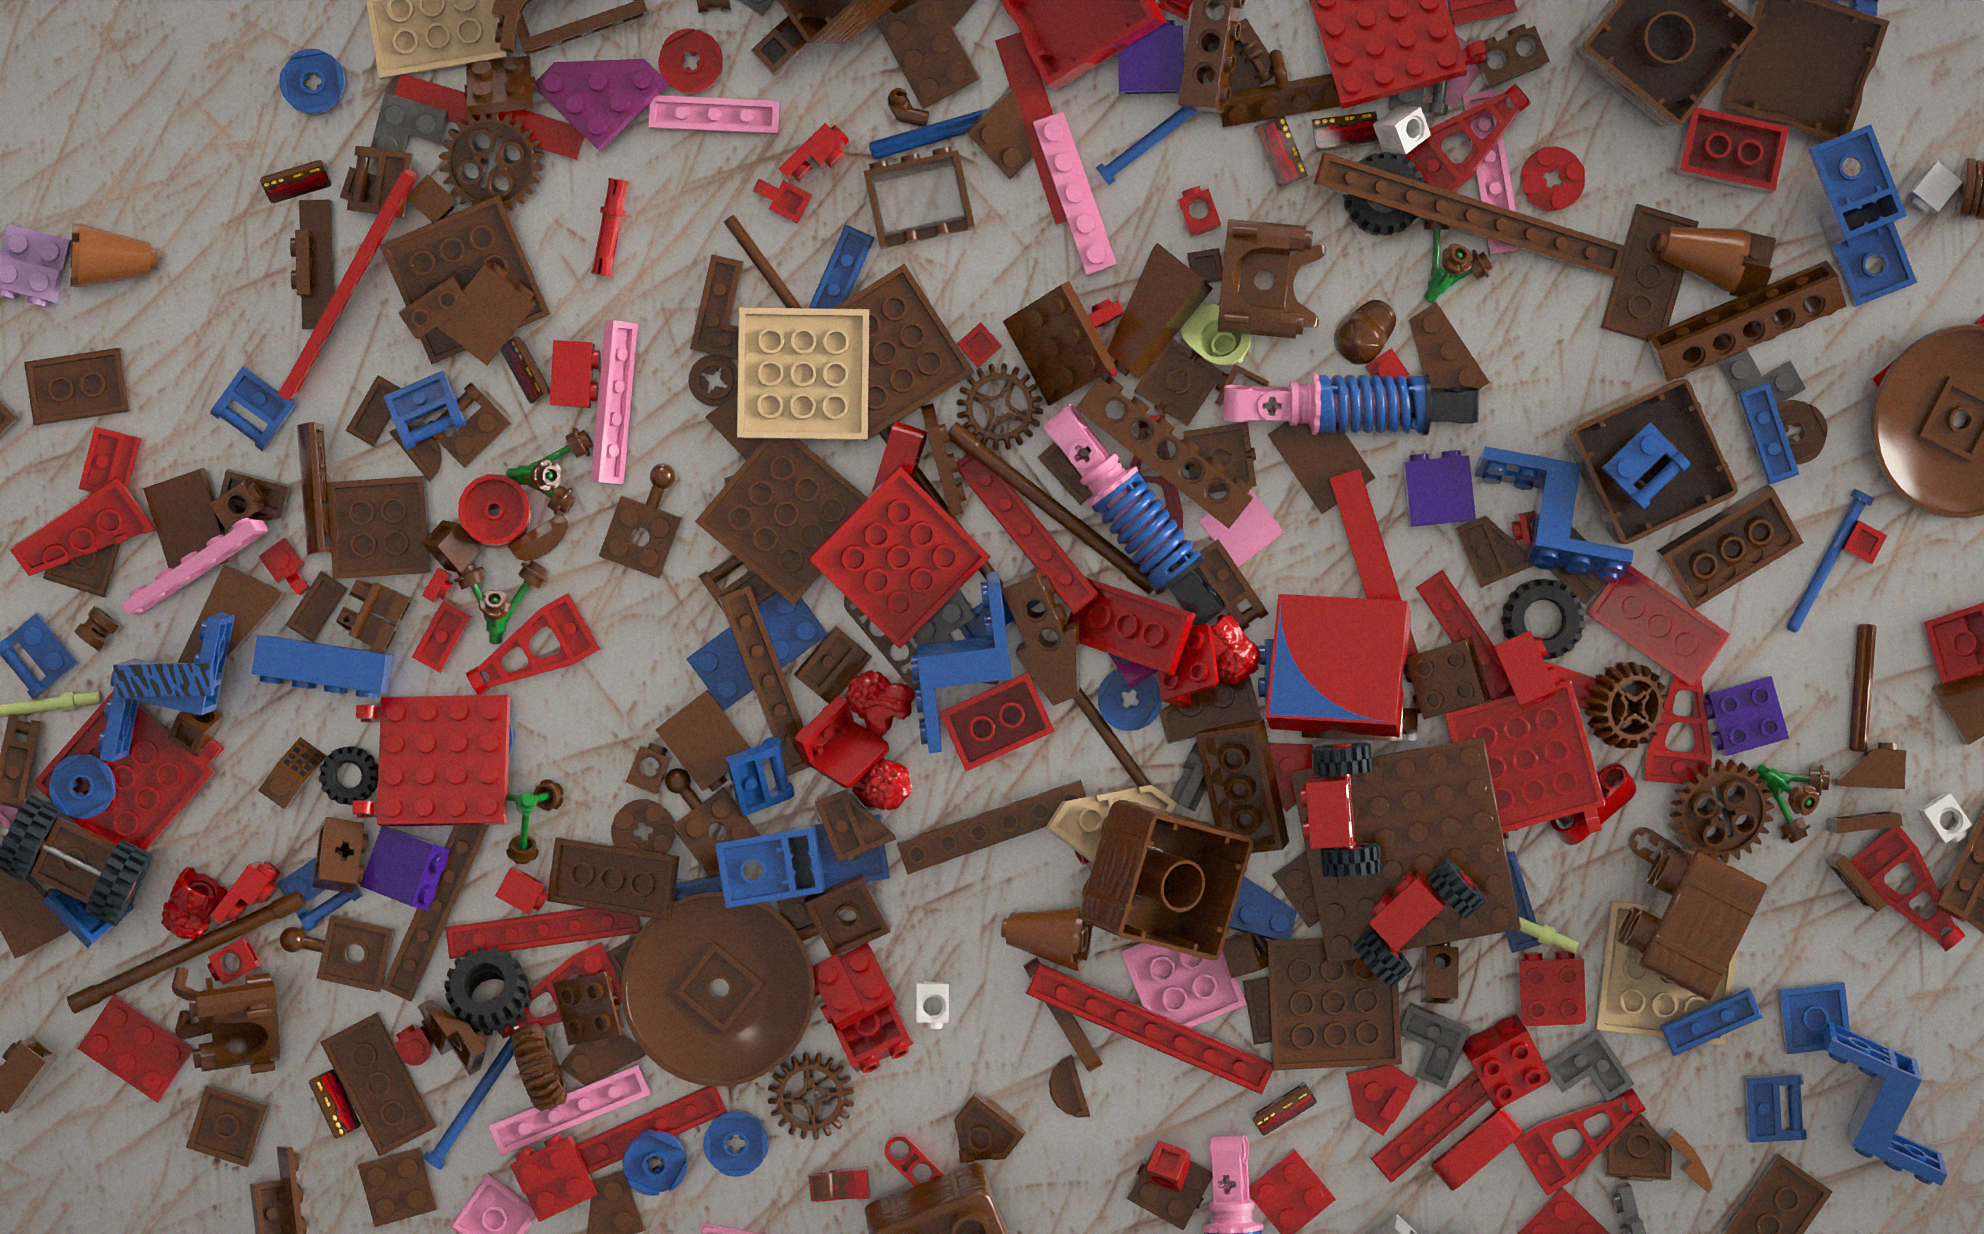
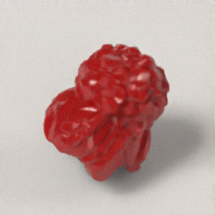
M1220 614L1217 617L1218 622L1211 626L1218 677L1224 682L1236 684L1241 680H1246L1250 674L1255 673L1259 669L1258 664L1261 660L1259 656L1260 650H1258V646L1254 642L1249 640L1232 616Z
M869 670L859 676H854L849 682V689L845 695L850 710L858 713V717L864 719L866 729L880 738L889 731L894 717L904 720L907 716L911 715V703L916 699L915 691L907 684H891L881 672H874L873 670Z
M884 757L874 764L851 787L852 792L857 795L864 806L869 808L875 807L881 810L887 809L888 811L896 810L912 793V785L910 784L907 767Z
M186 867L176 879L170 893V899L163 905L164 911H162L163 920L161 924L181 939H196L198 936H203V933L208 929L209 923H211L212 917L210 915L228 893L227 887H221L216 879L211 878L205 873H195L193 867Z

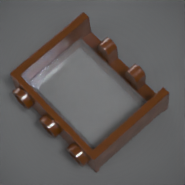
M951 146L932 150L933 156L920 158L919 153L900 157L901 163L889 165L888 160L869 164L870 170L863 171L881 249L975 229L958 150L952 151Z

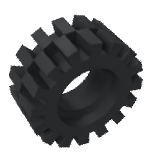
M349 746L335 749L324 758V763L320 765L319 771L321 773L318 777L319 782L322 784L321 789L327 793L329 799L335 800L339 804L353 805L355 800L364 801L371 797V794L378 787L379 766L375 763V758L362 748ZM345 763H353L361 771V781L354 788L343 787L337 779V772Z

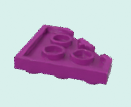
M645 59L554 62L536 80L537 91L599 152L669 84Z

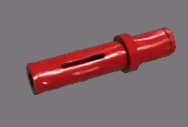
M613 178L608 179L605 203L600 208L602 220L593 268L591 270L592 274L608 277L612 276L611 271L621 219L626 215V211L623 208L629 185L628 181Z

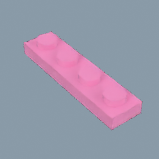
M657 95L649 104L648 127L650 129L778 134L780 102L773 100Z

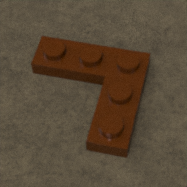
M711 255L690 346L691 350L738 360L739 327L730 325V320L744 264L743 261Z

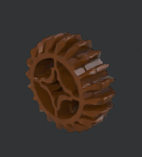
M1002 363L1001 373H995L994 364H989L990 375L985 376L983 370L979 368L976 370L980 378L979 381L976 382L970 376L966 379L973 386L971 390L965 387L960 388L959 392L968 397L967 400L959 399L956 401V405L966 406V411L957 413V418L968 417L969 421L962 426L967 430L973 427L975 431L972 434L976 437L979 434L983 436L981 443L985 446L988 439L994 440L992 448L994 451H997L999 441H1004L1006 450H1010V439L1015 438L1016 443L1021 446L1023 445V440L1019 435L1022 432L1029 438L1033 436L1032 431L1027 428L1028 425L1031 424L1039 427L1040 422L1033 419L1032 416L1033 414H1043V409L1034 408L1033 403H1039L1043 401V398L1040 395L1032 397L1031 392L1036 391L1038 385L1036 383L1029 387L1025 385L1030 379L1028 373L1021 380L1017 378L1020 370L1019 367L1015 366L1010 375L1006 374L1007 364ZM1006 381L1001 392L996 396H988L978 392L981 387L989 382ZM1015 385L1023 392L1026 398L1027 413L1019 411L1010 403V396ZM1005 392H1008L1005 397V406L1016 414L1007 412L1004 415L1002 413V416H997L995 422L992 423L995 409L984 400L993 402L996 399L998 402V398H1003ZM973 401L985 406L990 412L985 429L975 420L972 408ZM1003 418H1012L1022 422L1011 432L1004 434L994 433L998 423Z
M1635 662L1615 663L1614 667H1604L1605 675H1595L1597 685L1588 686L1592 691V696L1585 698L1587 703H1590V708L1584 711L1587 716L1591 717L1587 725L1594 729L1593 735L1602 739L1604 744L1614 745L1615 748L1633 749L1638 748V744H1648V735H1657L1656 725H1664L1660 717L1661 714L1668 712L1662 707L1663 703L1669 698L1661 693L1666 686L1658 682L1660 676L1651 672L1649 667L1638 665ZM1634 681L1630 687L1626 686L1625 689H1620L1624 684ZM1630 720L1632 721V724L1619 730L1622 724L1626 725Z
M538 1023L520 1027L519 1030L512 1033L511 1046L527 1095H529L534 1107L539 1111L557 1108L558 1105L566 1102L567 1089L555 1050L552 1047L547 1032Z
M809 1052L803 1053V1063H799L796 1055H793L790 1059L794 1067L790 1068L786 1063L782 1062L780 1068L785 1075L782 1076L776 1072L772 1075V1078L780 1084L779 1086L774 1084L768 1086V1091L777 1093V1096L768 1098V1104L778 1103L779 1106L771 1111V1115L774 1117L781 1113L784 1117L780 1119L778 1126L783 1127L787 1122H790L792 1124L788 1130L790 1135L794 1134L797 1127L801 1128V1139L806 1138L807 1130H812L814 1140L819 1139V1129L823 1128L826 1136H830L832 1132L829 1124L832 1123L835 1128L840 1129L842 1123L837 1117L841 1116L844 1119L850 1117V1113L842 1109L843 1106H854V1101L845 1099V1095L854 1094L855 1089L853 1087L844 1088L843 1085L851 1081V1076L846 1075L840 1078L838 1074L843 1071L844 1066L840 1064L833 1070L830 1066L833 1064L834 1058L831 1056L827 1059L826 1064L820 1063L822 1059V1053L817 1052L815 1062L810 1061ZM813 1070L823 1072L829 1076L836 1088L819 1086L815 1081ZM803 1071V1088L784 1094L788 1080L796 1073ZM808 1080H810L811 1088L815 1089L814 1092L818 1091L819 1094H823L815 1099L814 1112L812 1111V1105L807 1103L808 1099L805 1101L801 1097L808 1090ZM838 1097L837 1106L828 1117L819 1121V1104L822 1101L830 1100V1098ZM792 1103L804 1106L807 1110L809 1121H804L794 1116L786 1104Z

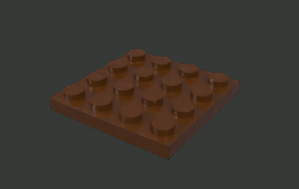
M500 194L379 245L406 306L453 274L461 283L460 288L463 291L484 263L491 266L494 262L509 274L506 278L515 286L520 282L535 294L532 299L536 302V305L518 328L551 314ZM438 327L420 337L431 365L466 350Z
M905 263L833 308L869 309L868 440L974 374V370Z
M764 439L695 522L789 602L795 605L822 573L808 557L867 497L799 439Z
M1323 938L1266 940L1273 1071L1402 1064L1398 983L1393 988L1386 985L1384 981L1378 978L1377 974L1371 971V968L1363 962L1362 958L1328 964Z

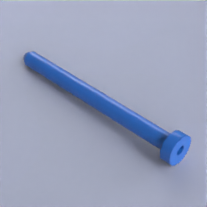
M1180 108L1108 165L1104 166L1103 163L1096 167L1097 171L1106 183L1111 185L1116 181L1113 178L1114 175L1199 110Z
M1857 489L1852 491L1850 496L1854 500L1787 624V629L1794 633L1799 631L1865 505L1871 506L1874 498Z
M511 1036L432 1152L426 1151L422 1157L435 1168L441 1170L446 1163L442 1159L514 1055L511 1046Z

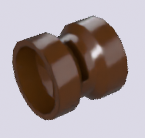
M93 606L88 613L89 618L85 623H80L74 632L91 647L100 651L106 644L105 638L110 633H114L120 625L106 612Z

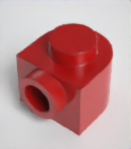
M411 1025L396 1034L399 1041L395 1042L393 1046L405 1063L418 1066L430 1059L434 1051V1044L424 1026L415 1029Z

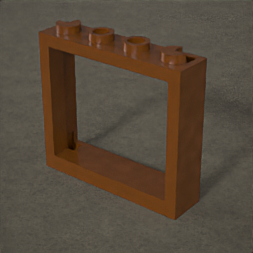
M634 0V2L533 36L530 35L522 12L518 35L524 53L529 56L647 16L649 12L645 0Z

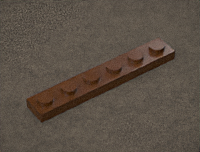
M746 584L719 595L720 604L772 737L781 739L783 747L781 756L786 774L789 776L809 768L810 766L803 763L794 737L804 725L750 586Z
M490 825L453 826L445 844V848L450 849L447 856V865L439 878L435 898L430 903L428 910L417 908L382 986L383 990L410 1002L413 1001Z

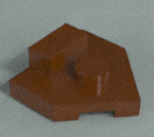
M975 1092L954 1119L959 1142L960 1163L987 1159H1006L1023 1138L1026 1131L1014 1123L1015 1117L993 1100L989 1099L986 1101Z
M1641 1113L1606 1146L1605 1177L1652 1182L1653 1180L1670 1181L1672 1147L1656 1132Z

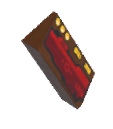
M1376 111L1312 119L1316 152L1380 144L1373 124L1378 121Z
M1285 116L1254 127L1278 188L1308 176Z
M316 160L269 174L260 179L261 185L271 203L281 202L328 188L332 185L327 165L322 160Z
M520 336L513 337L503 345L501 353L528 402L533 404L550 395V388L523 339Z
M334 1069L309 1080L310 1082L308 1083L334 1138L338 1139L361 1126L351 1101Z
M1303 1082L1253 1113L1251 1118L1261 1134L1265 1136L1314 1106L1317 1100L1307 1084Z

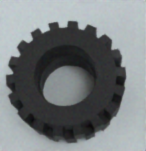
M1391 152L1374 153L1358 162L1423 183L1421 171H1417L1414 167L1415 164L1411 160L1407 161L1400 154L1394 155ZM1343 194L1345 211H1348L1351 221L1356 222L1361 230H1367L1373 235L1384 234L1387 236L1396 232L1399 233L1405 230L1417 218V216L1398 210L1381 213L1374 210L1366 200Z
M1536 579L1523 583L1514 592L1510 593L1507 602L1503 605L1502 610L1504 611L1503 617H1501V624L1504 627V636L1510 640L1528 632L1524 621L1527 608L1539 600L1550 601L1559 608L1562 623L1559 631L1554 636L1541 639L1547 651V655L1542 658L1543 660L1559 658L1563 654L1570 652L1583 636L1581 633L1585 629L1584 615L1586 614L1585 609L1581 606V599L1578 595L1574 594L1572 588L1557 580Z
M484 946L477 947L478 952L473 954L471 950L465 952L466 958L461 960L458 957L454 961L456 968H449L447 972L449 980L445 981L444 988L447 991L445 996L454 1015L469 1023L473 1031L478 1030L480 1032L482 1030L485 1036H492L494 1030L502 1034L506 1032L504 1028L508 1025L512 1029L518 1025L516 1022L518 1017L521 1019L525 1017L524 1007H530L531 1003L528 996L532 994L531 987L520 963L515 957L512 958L508 951L503 950L500 953L498 947L491 946L489 951H486ZM490 979H498L505 982L502 992L494 1000L485 1003L472 1000L474 990L482 982Z

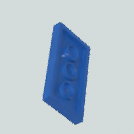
M776 592L758 605L781 668L791 663L828 634L802 597L793 605L779 592ZM730 627L686 658L724 711L754 690Z

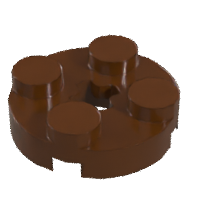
M1789 400L1778 404L1777 408L1785 432L1789 431L1788 425L1791 423L1795 427L1801 426L1803 432L1799 434L1800 440L1798 442L1793 438L1788 439L1796 465L1813 460L1821 453L1827 437L1828 427L1823 414L1817 407L1803 401Z
M650 799L634 800L624 805L616 813L611 826L612 842L614 846L667 854L676 837V832L671 827L675 824L674 818L660 803ZM644 822L646 827H652L653 833L648 834L647 841H643L641 836L635 835V830L639 829L638 823Z

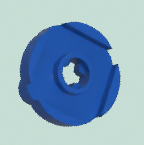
M305 49L298 51L290 57V60L280 73L279 83L283 97L293 108L306 114L315 115L325 113L341 102L345 91L346 79L342 66L332 55L319 49ZM310 73H315L317 78H321V84H318L317 89L313 91L310 86L304 85V81L309 79Z
M1117 669L1108 674L1099 687L1098 707L1103 718L1117 729L1123 731L1139 730L1150 725L1160 712L1162 701L1160 699L1159 685L1153 676L1130 688ZM1135 690L1137 692L1135 698L1139 700L1136 706L1131 704L1128 708L1122 705L1124 699L1121 697V694Z
M77 754L69 756L59 762L52 772L49 794L53 804L62 809L61 811L65 815L80 819L97 816L109 807L116 795L115 777L112 770L103 760L95 755ZM79 777L83 781L88 780L90 782L87 795L83 792L77 793L74 789L78 785L77 779Z
M730 1111L713 1120L705 1133L703 1147L706 1158L714 1168L724 1175L738 1177L747 1175L760 1166L767 1155L769 1140L766 1129L757 1117L744 1111ZM733 1135H739L740 1140H745V1146L740 1147V1152L737 1153L733 1152V1147L727 1146V1141L732 1140Z
M650 1129L641 1131L638 1136L628 1143L623 1153V1170L628 1183L633 1189L645 1195L655 1196L659 1195V1192L674 1190L681 1184L687 1172L684 1146L676 1137L664 1131H653ZM655 1156L660 1157V1162L663 1163V1166H656L653 1170L649 1169V1162L647 1160Z

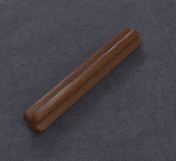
M1859 624L1857 631L1849 748L1852 751L1859 752L1867 751L1869 740L1877 629L1876 625Z

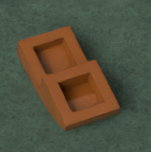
M1671 1128L1664 1136V1139L1688 1158L1680 1169L1709 1193L1713 1187L1702 1161L1688 1142Z

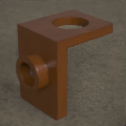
M1234 364L1230 374L1223 372L1215 387L1220 393L1214 404L1221 407L1224 401V386L1232 385L1238 373L1262 386H1268L1269 381Z

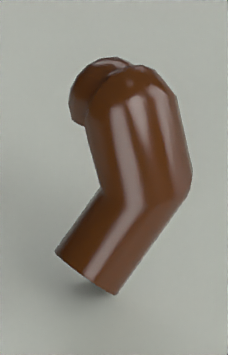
M893 89L888 96V106L896 120L918 126H927L929 111L913 108L904 89Z

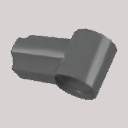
M1197 742L1194 743L1184 763V771L1171 796L1173 801L1194 812L1207 788Z

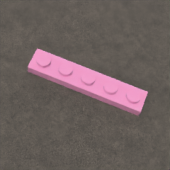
M1495 90L1463 95L1464 111L1496 97ZM1486 112L1474 119L1470 126L1480 139H1484L1496 127L1497 119L1491 112ZM1502 135L1475 171L1480 201L1516 212ZM1469 138L1470 146H1471V150H1472L1473 144H1472V140ZM1487 238L1490 255L1522 250Z
M1064 111L1034 121L1033 125L1086 276L1116 266L1115 256Z
M605 320L591 481L624 484L638 324Z
M249 518L239 520L232 525L233 530L225 536L223 534L215 536L206 543L207 547L199 553L195 551L184 556L180 560L181 565L173 570L168 568L155 576L156 581L148 586L142 585L129 593L130 598L121 603L126 614L142 615L269 532L264 521Z
M638 1064L567 1093L566 1102L558 1105L557 1108L539 1111L532 1107L490 1124L489 1129L500 1156L649 1096L651 1092Z

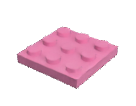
M1141 942L1120 951L1142 1006L1190 1028L1247 1005L1236 977L1231 978L1223 950L1218 960L1199 958Z

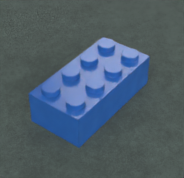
M257 635L251 674L260 675V682L283 684L284 679L292 680V687L315 689L316 684L324 685L325 692L347 694L348 689H354L358 697L375 699L379 698L381 693H389L394 654L268 635Z

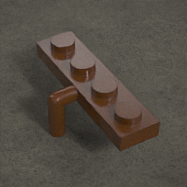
M1275 49L1269 54L1275 76V84L1232 91L1230 102L1228 105H1225L1224 113H1220L1222 126L1228 127L1339 107L1340 102L1331 74L1288 81L1282 52Z
M1984 807L1934 906L1962 922L1967 920L1984 885Z

